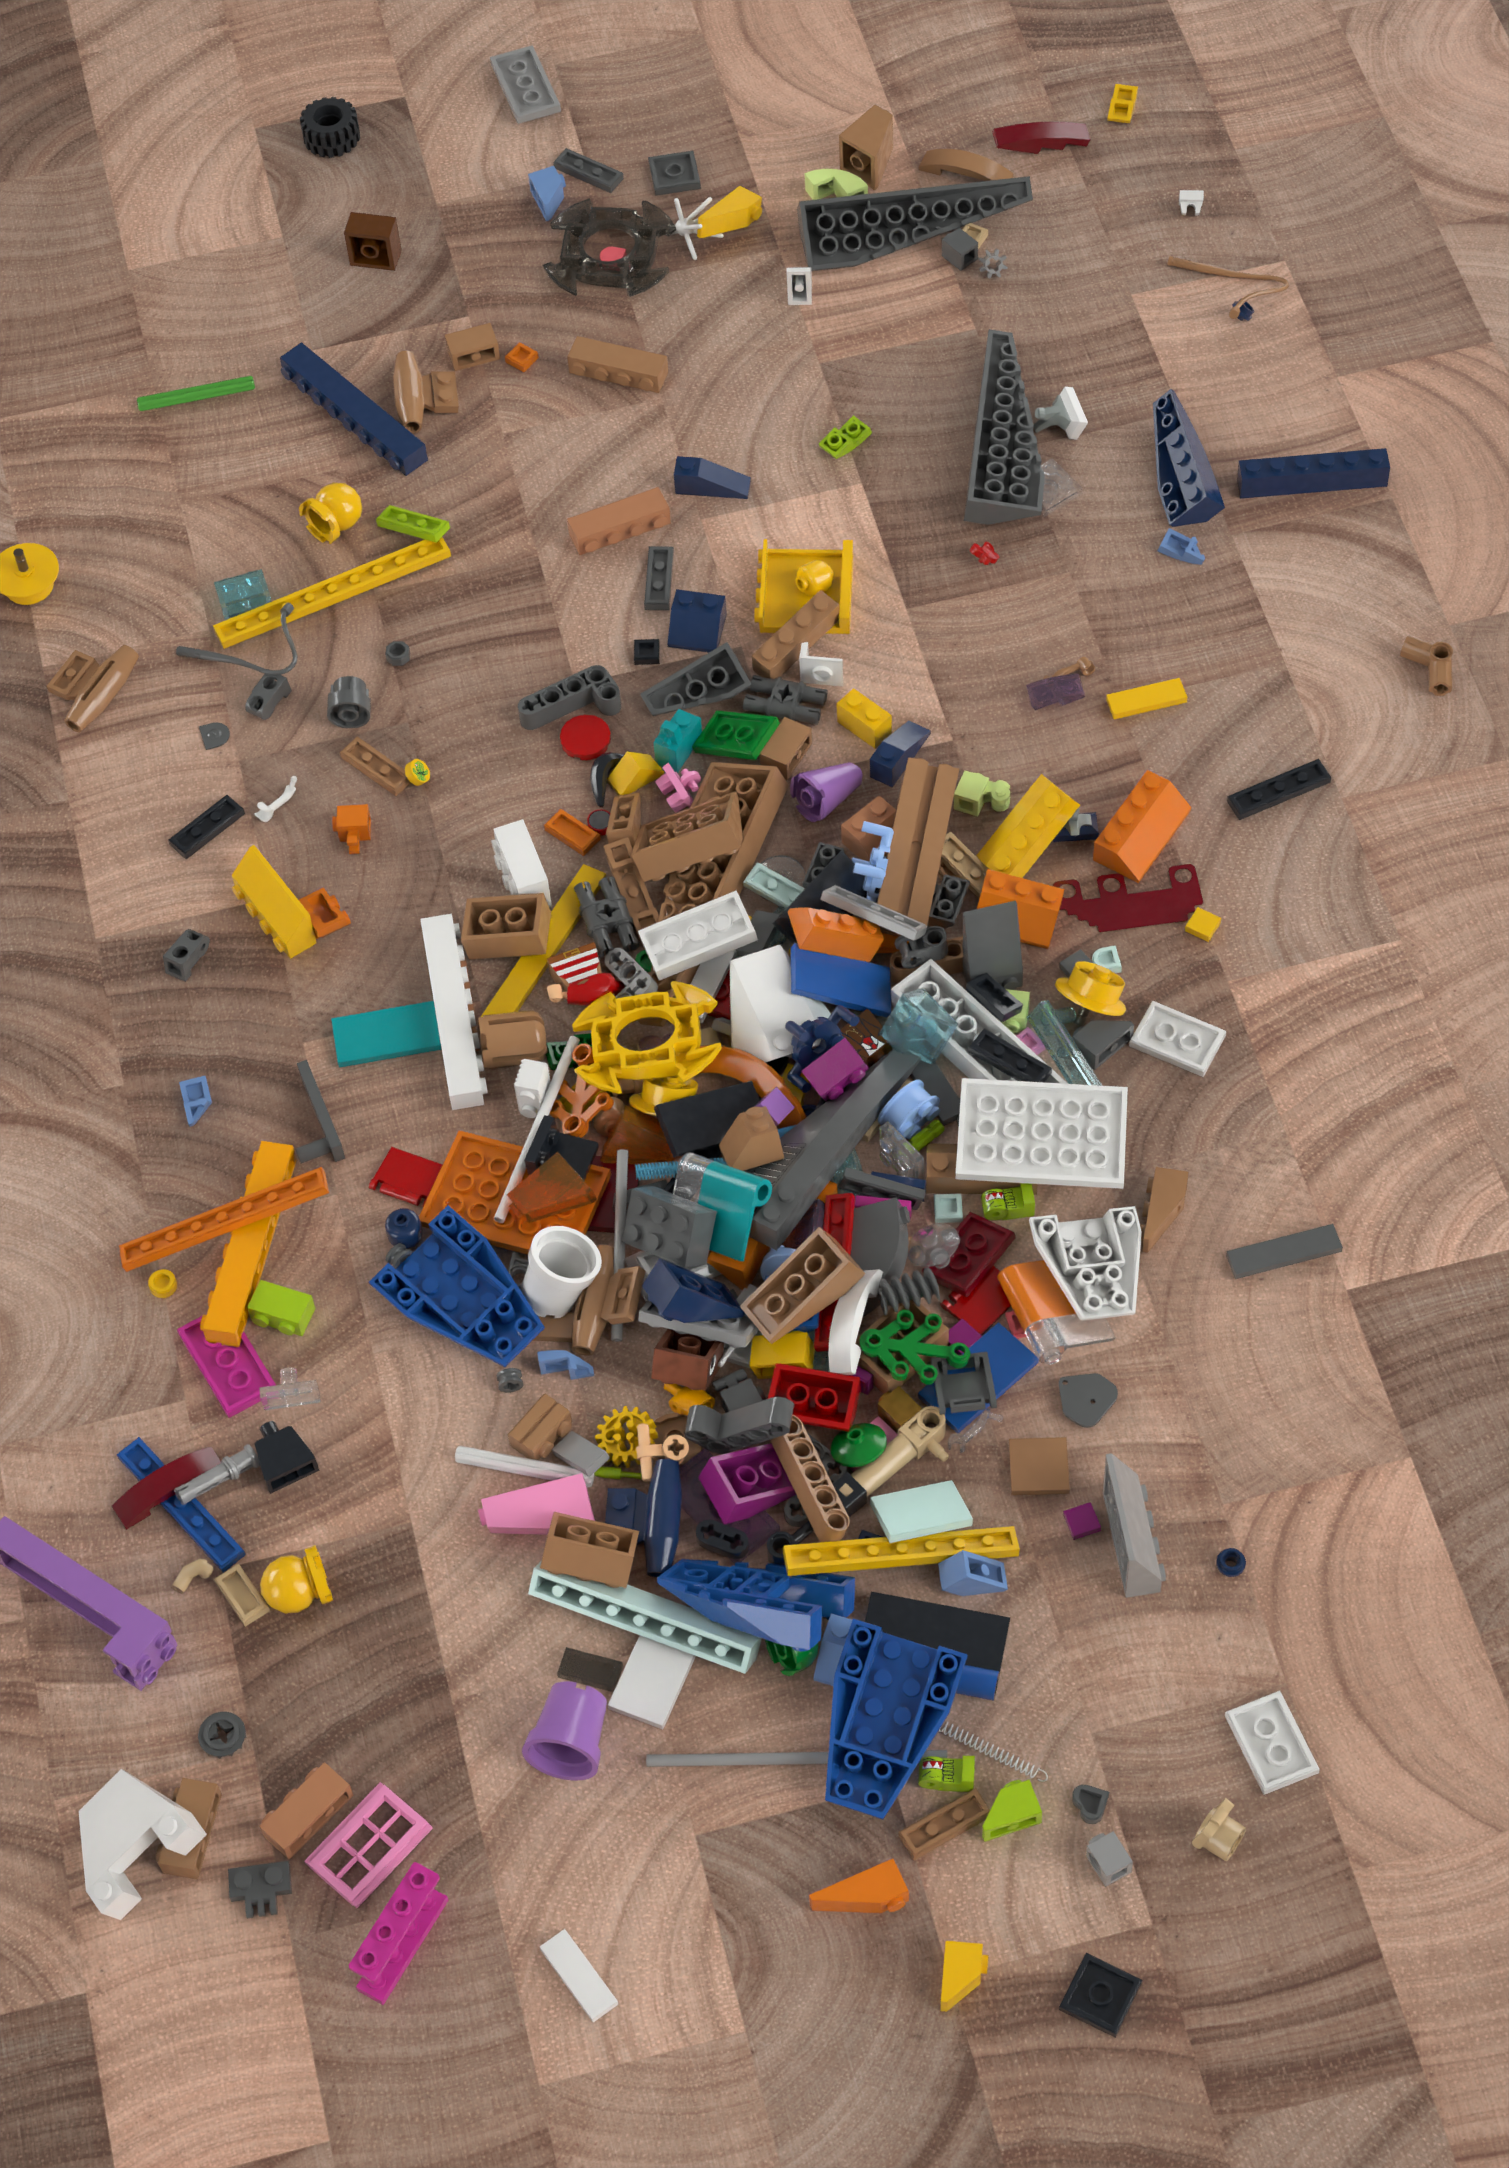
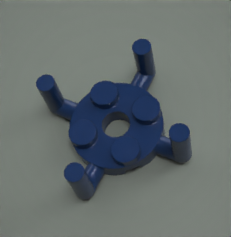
M838 1005L829 1018L817 1017V1020H807L801 1025L794 1021H788L785 1024L786 1030L793 1034L791 1040L793 1053L791 1054L796 1062L788 1073L787 1079L803 1093L810 1091L811 1084L800 1076L802 1070L844 1039L840 1028L837 1026L841 1018L851 1026H856L859 1023V1018L842 1005ZM817 1039H821L820 1044L812 1049L813 1043Z

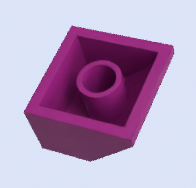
M844 1038L803 1069L802 1073L826 1102L829 1099L834 1100L844 1092L843 1088L851 1082L856 1083L866 1075L865 1071L869 1068L854 1047Z

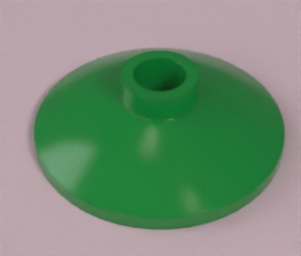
M870 1423L854 1424L849 1432L842 1430L834 1437L830 1446L831 1455L842 1466H864L881 1456L886 1448L887 1438L885 1432L877 1425Z

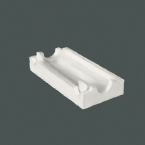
M737 890L638 931L659 981L758 940Z

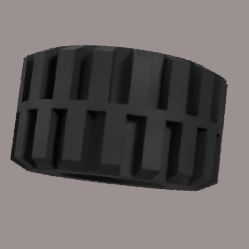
M323 97L321 100H314L313 104H308L306 110L301 112L300 124L304 144L308 150H311L312 154H319V157L323 158L325 156L334 158L337 155L340 157L343 156V153H349L351 148L357 146V142L360 140V130L355 107H352L350 102H345V99Z

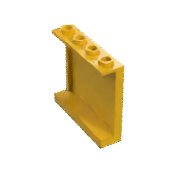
M764 539L763 549H758V564H762V568H757V583H761V588H756V603L760 604L759 608L755 607L754 622L759 623L760 633H776L813 597L806 595L797 588L798 568L807 563L821 560L832 568L834 574L831 587L824 591V593L839 604V621L825 634H850L853 540H843V550L768 549L767 539Z

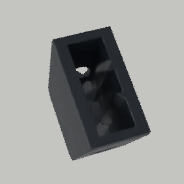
M269 1421L260 1427L264 1438L257 1440L254 1444L270 1494L320 1471L314 1454L292 1426L279 1430L275 1421Z

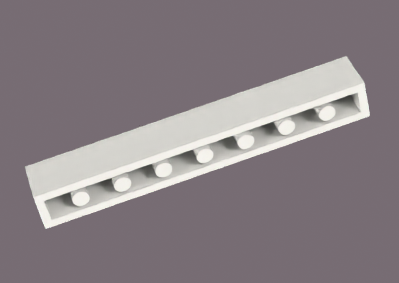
M452 914L422 918L420 920L452 1110L484 1105L483 1094H487L488 1091L485 1077L480 1078L479 1072L484 1071L482 1056H476L475 1049L480 1048L478 1032L472 1033L471 1027L476 1026L474 1010L468 1011V1005L473 1004L470 988H464V983L469 982L466 966L461 967L460 961L465 960L463 945H457L456 939H461L459 923H453Z

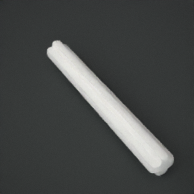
M458 1446L455 1452V1461L457 1463L552 1481L582 1473L570 1466L465 1446ZM594 1473L590 1477L583 1474L586 1486L592 1487Z

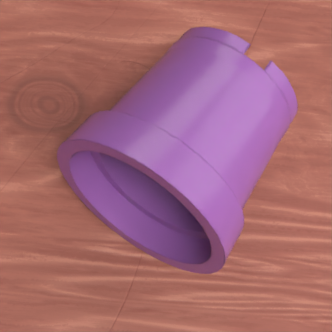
M564 1681L555 1683L551 1687L536 1727L529 1732L522 1754L531 1766L547 1775L565 1780H586L595 1776L598 1771L601 1756L598 1746L607 1700L599 1691L586 1685V1689L583 1690L576 1688V1682Z

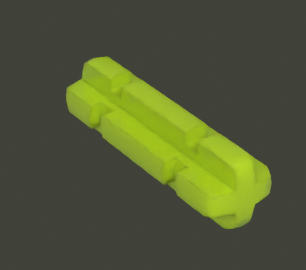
M934 1120L927 1128L922 1129L907 1143L897 1149L898 1155L902 1160L907 1161L933 1141L934 1138L942 1134L945 1130L944 1126L939 1120Z

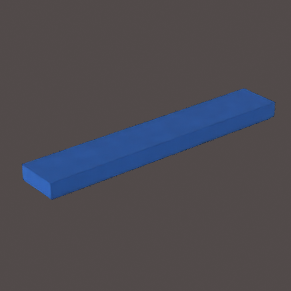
M140 1437L117 1454L118 1459L138 1481L165 1465ZM175 1494L160 1503L223 1573L246 1555L239 1544L196 1498L182 1505Z

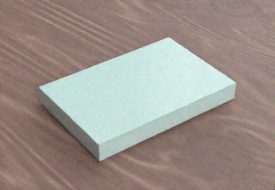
M952 1480L870 1498V1505L890 1543L965 1528L973 1524V1518Z

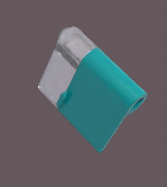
M686 1153L678 1162L673 1194L717 1211L709 1250L738 1261H744L755 1207L765 1205L772 1194L771 1182L697 1154Z

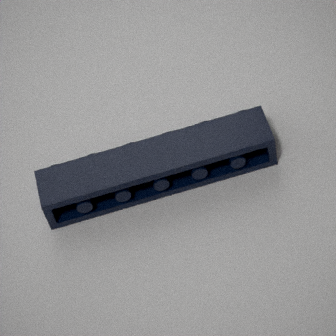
M1387 448L1239 460L1237 484L1240 499L1387 487L1390 463Z

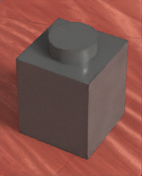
M957 228L942 239V257L962 271L978 260V242L961 228Z

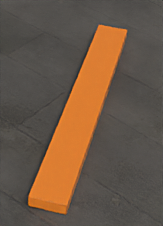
M319 1167L119 1245L122 1267L128 1272L329 1193L325 1171L322 1167Z

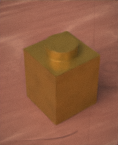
M900 1386L892 1392L887 1391L878 1401V1416L897 1434L898 1429L922 1409Z

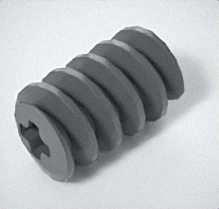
M928 1267L924 1269L923 1277L916 1270L913 1271L912 1279L907 1273L902 1274L901 1282L896 1276L891 1277L890 1285L885 1279L880 1280L878 1296L884 1316L888 1313V1306H891L895 1313H897L899 1303H902L905 1309L909 1310L911 1300L914 1301L917 1307H920L921 1298L923 1297L928 1304H931L932 1295H935L940 1301L936 1278Z

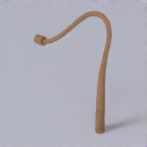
M1169 256L1168 266L1234 278L1273 280L1284 284L1278 288L1265 289L1248 294L1235 307L1231 308L1229 312L1231 319H1236L1239 316L1240 307L1249 299L1265 294L1282 292L1289 287L1288 280L1278 276L1237 272L1200 262L1174 258L1173 256Z

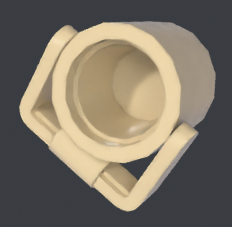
M1227 1798L1209 1812L1192 1841L1194 1847L1198 1849L1204 1847L1224 1861H1228L1233 1855L1247 1828L1228 1816L1234 1804Z

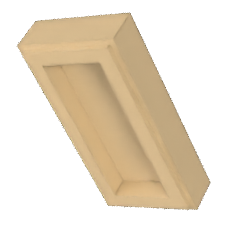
M239 1563L214 1579L216 1585L245 1627L270 1611L268 1605Z

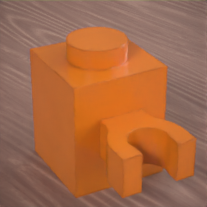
M368 804L337 806V816L332 817L333 832H338L340 842H347L349 854H360V841L371 840V816Z

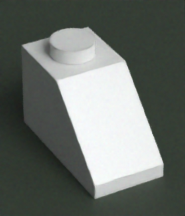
M811 267L787 268L788 305H812Z

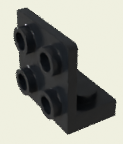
M544 1115L524 1160L529 1178L580 1190L598 1151V1142L560 1133L559 1129H557L555 1118Z

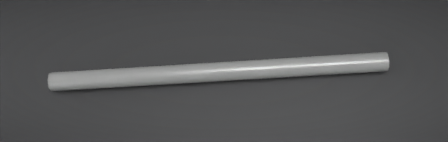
M617 1150L614 1274L617 1273L618 1269L625 1268V1243L622 1242L626 1222L627 1150ZM623 1323L612 1324L611 1341H622Z

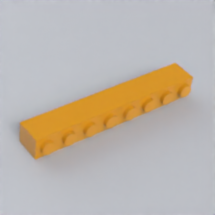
M261 1141L259 1150L253 1154L251 1174L248 1173L245 1179L246 1191L244 1197L291 1179L297 1161L293 1145ZM281 1212L230 1231V1242L226 1243L223 1249L224 1261L222 1267H218L216 1271L215 1290H211L209 1293V1309L207 1315L204 1314L200 1323V1329L204 1332L207 1342L214 1344L222 1343V1345L233 1347L240 1346L241 1336L249 1317L247 1307L259 1284Z

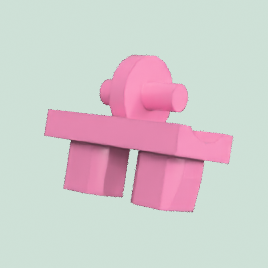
M667 763L662 767L666 773L655 782L664 795L673 789L677 790V792L666 799L670 807L677 813L687 806L691 807L694 799L688 790L691 789L692 792L698 791L701 777L697 771L683 769L680 778L678 773L674 772L671 765Z

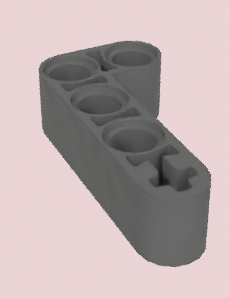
M601 665L590 666L521 699L518 703L520 724L524 729L534 730L593 702L602 714L607 716L616 715L621 710L619 687L606 668Z
M773 1397L724 1414H720L707 1406L693 1405L689 1408L684 1435L690 1441L713 1453H730L789 1433L794 1403L787 1398Z

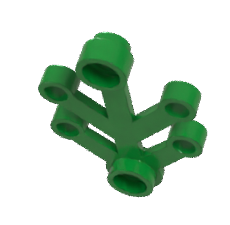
M901 1310L898 1312L896 1320L882 1330H866L862 1333L859 1340L861 1350L867 1356H878L891 1371V1376L897 1381H903L907 1378L909 1366L903 1361H897L889 1351L899 1352L919 1374L921 1382L926 1385L933 1384L936 1381L938 1372L934 1366L926 1365L918 1355L946 1358L948 1364L954 1368L966 1366L970 1358V1350L963 1343H954L951 1346L919 1343L930 1333H936L940 1330L942 1319L935 1313L927 1315L924 1324L903 1339H890L901 1329H909L912 1326L914 1320L912 1312ZM907 1317L910 1321L905 1323L900 1318ZM928 1321H936L938 1325L931 1326ZM876 1339L879 1343L872 1344L869 1340ZM960 1350L964 1355L958 1356L954 1351ZM902 1368L905 1373L898 1374L895 1369ZM924 1372H931L933 1377L927 1378Z

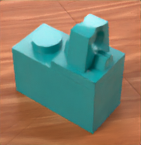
M678 709L670 721L665 720L660 727V733L653 742L655 761L659 766L663 767L669 763L674 772L678 773L693 751V744L702 732L700 717Z

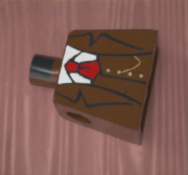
M867 1008L857 1016L859 1023L856 1026L847 1024L841 1029L842 1036L848 1040L868 1068H870L892 1050V1039Z

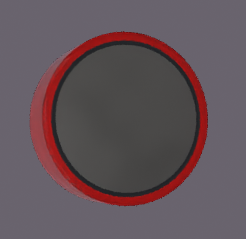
M603 809L591 812L587 818L588 827L600 834V836L606 835L610 812Z

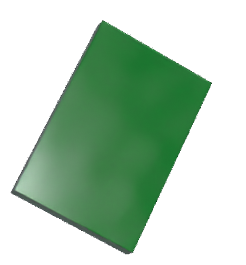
M716 710L692 748L695 753L756 760L780 722L774 716Z

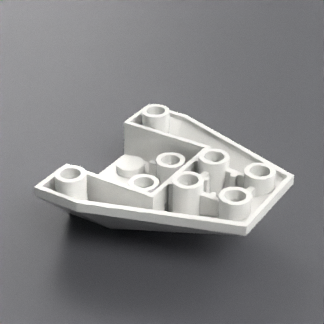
M1135 1206L1109 1209L1103 1218L1058 1222L1057 1215L1029 1218L1037 1250L1081 1321L1135 1314L1142 1234Z

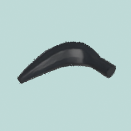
M603 753L593 762L590 771V781L598 807H604L606 784L610 771L617 766L625 754Z

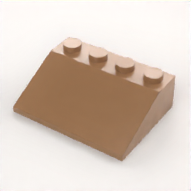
M737 792L729 793L641 825L631 855L643 881L651 879L652 881H658L673 871L680 873L689 869L693 864L699 862L700 864H706L718 855L724 854L727 856L737 852L741 847L743 839Z

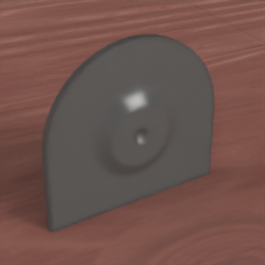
M214 722L199 726L206 750L224 745L230 737L228 727L222 723Z

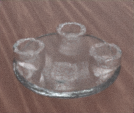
M935 1223L925 1226L912 1236L913 1239L908 1246L907 1257L914 1266L946 1267L950 1263V1257L959 1245L960 1236L957 1230L948 1224Z

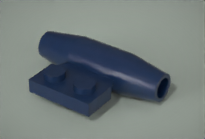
M672 1459L656 1460L648 1494L636 1488H608L605 1523L639 1531L636 1546L644 1542L646 1573L648 1576L655 1578L673 1566L679 1542L682 1490L679 1462Z

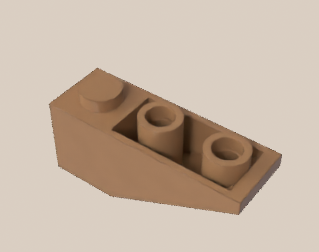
M1156 1167L1154 1177H1148L1146 1193H1151L1150 1201H1144L1142 1217H1147L1146 1225H1140L1142 1231L1141 1241H1143L1142 1252L1148 1253L1184 1209L1188 1171Z

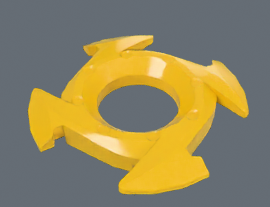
M678 981L671 982L675 998L669 997L668 992H652L616 999L609 992L585 1008L572 1024L574 1032L591 1030L594 1059L593 1064L589 1066L581 1065L574 1069V1071L585 1082L601 1090L617 1094L622 1093L617 1078L639 1080L678 1075L679 1082L684 1083L705 1069L722 1049L721 1043L700 1048L701 1029L699 1016L704 1012L711 1013L718 1003L706 991ZM644 1018H663L675 1026L674 1033L670 1039L654 1049L633 1051L622 1047L617 1042L618 1034L625 1026Z

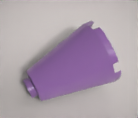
M848 762L797 774L790 783L792 798L796 797L799 803L796 808L804 818L811 822L823 820L861 785L862 771L857 765Z

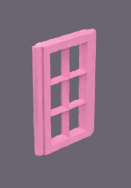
M380 1782L304 1862L352 1906L358 1908L433 1828L423 1817ZM386 1801L396 1812L379 1829L368 1818ZM402 1815L413 1826L395 1843L384 1832ZM362 1824H365L375 1834L357 1852L346 1841ZM381 1838L391 1849L373 1866L362 1855ZM342 1847L353 1858L335 1875L324 1864ZM358 1861L369 1872L351 1889L340 1878Z

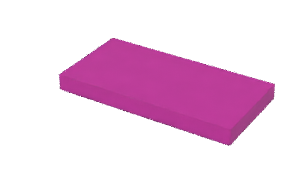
M202 1316L177 1329L180 1338L228 1418L279 1391L244 1331L241 1336L240 1346L233 1347L222 1345V1343L214 1344L207 1342L204 1332L200 1329Z

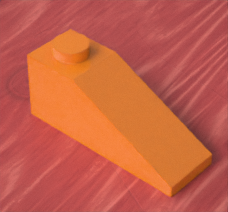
M890 1859L810 1894L809 1901L812 1911L883 1913L889 1910V1912H895L903 1908L906 1902L909 1901V1890L894 1859Z

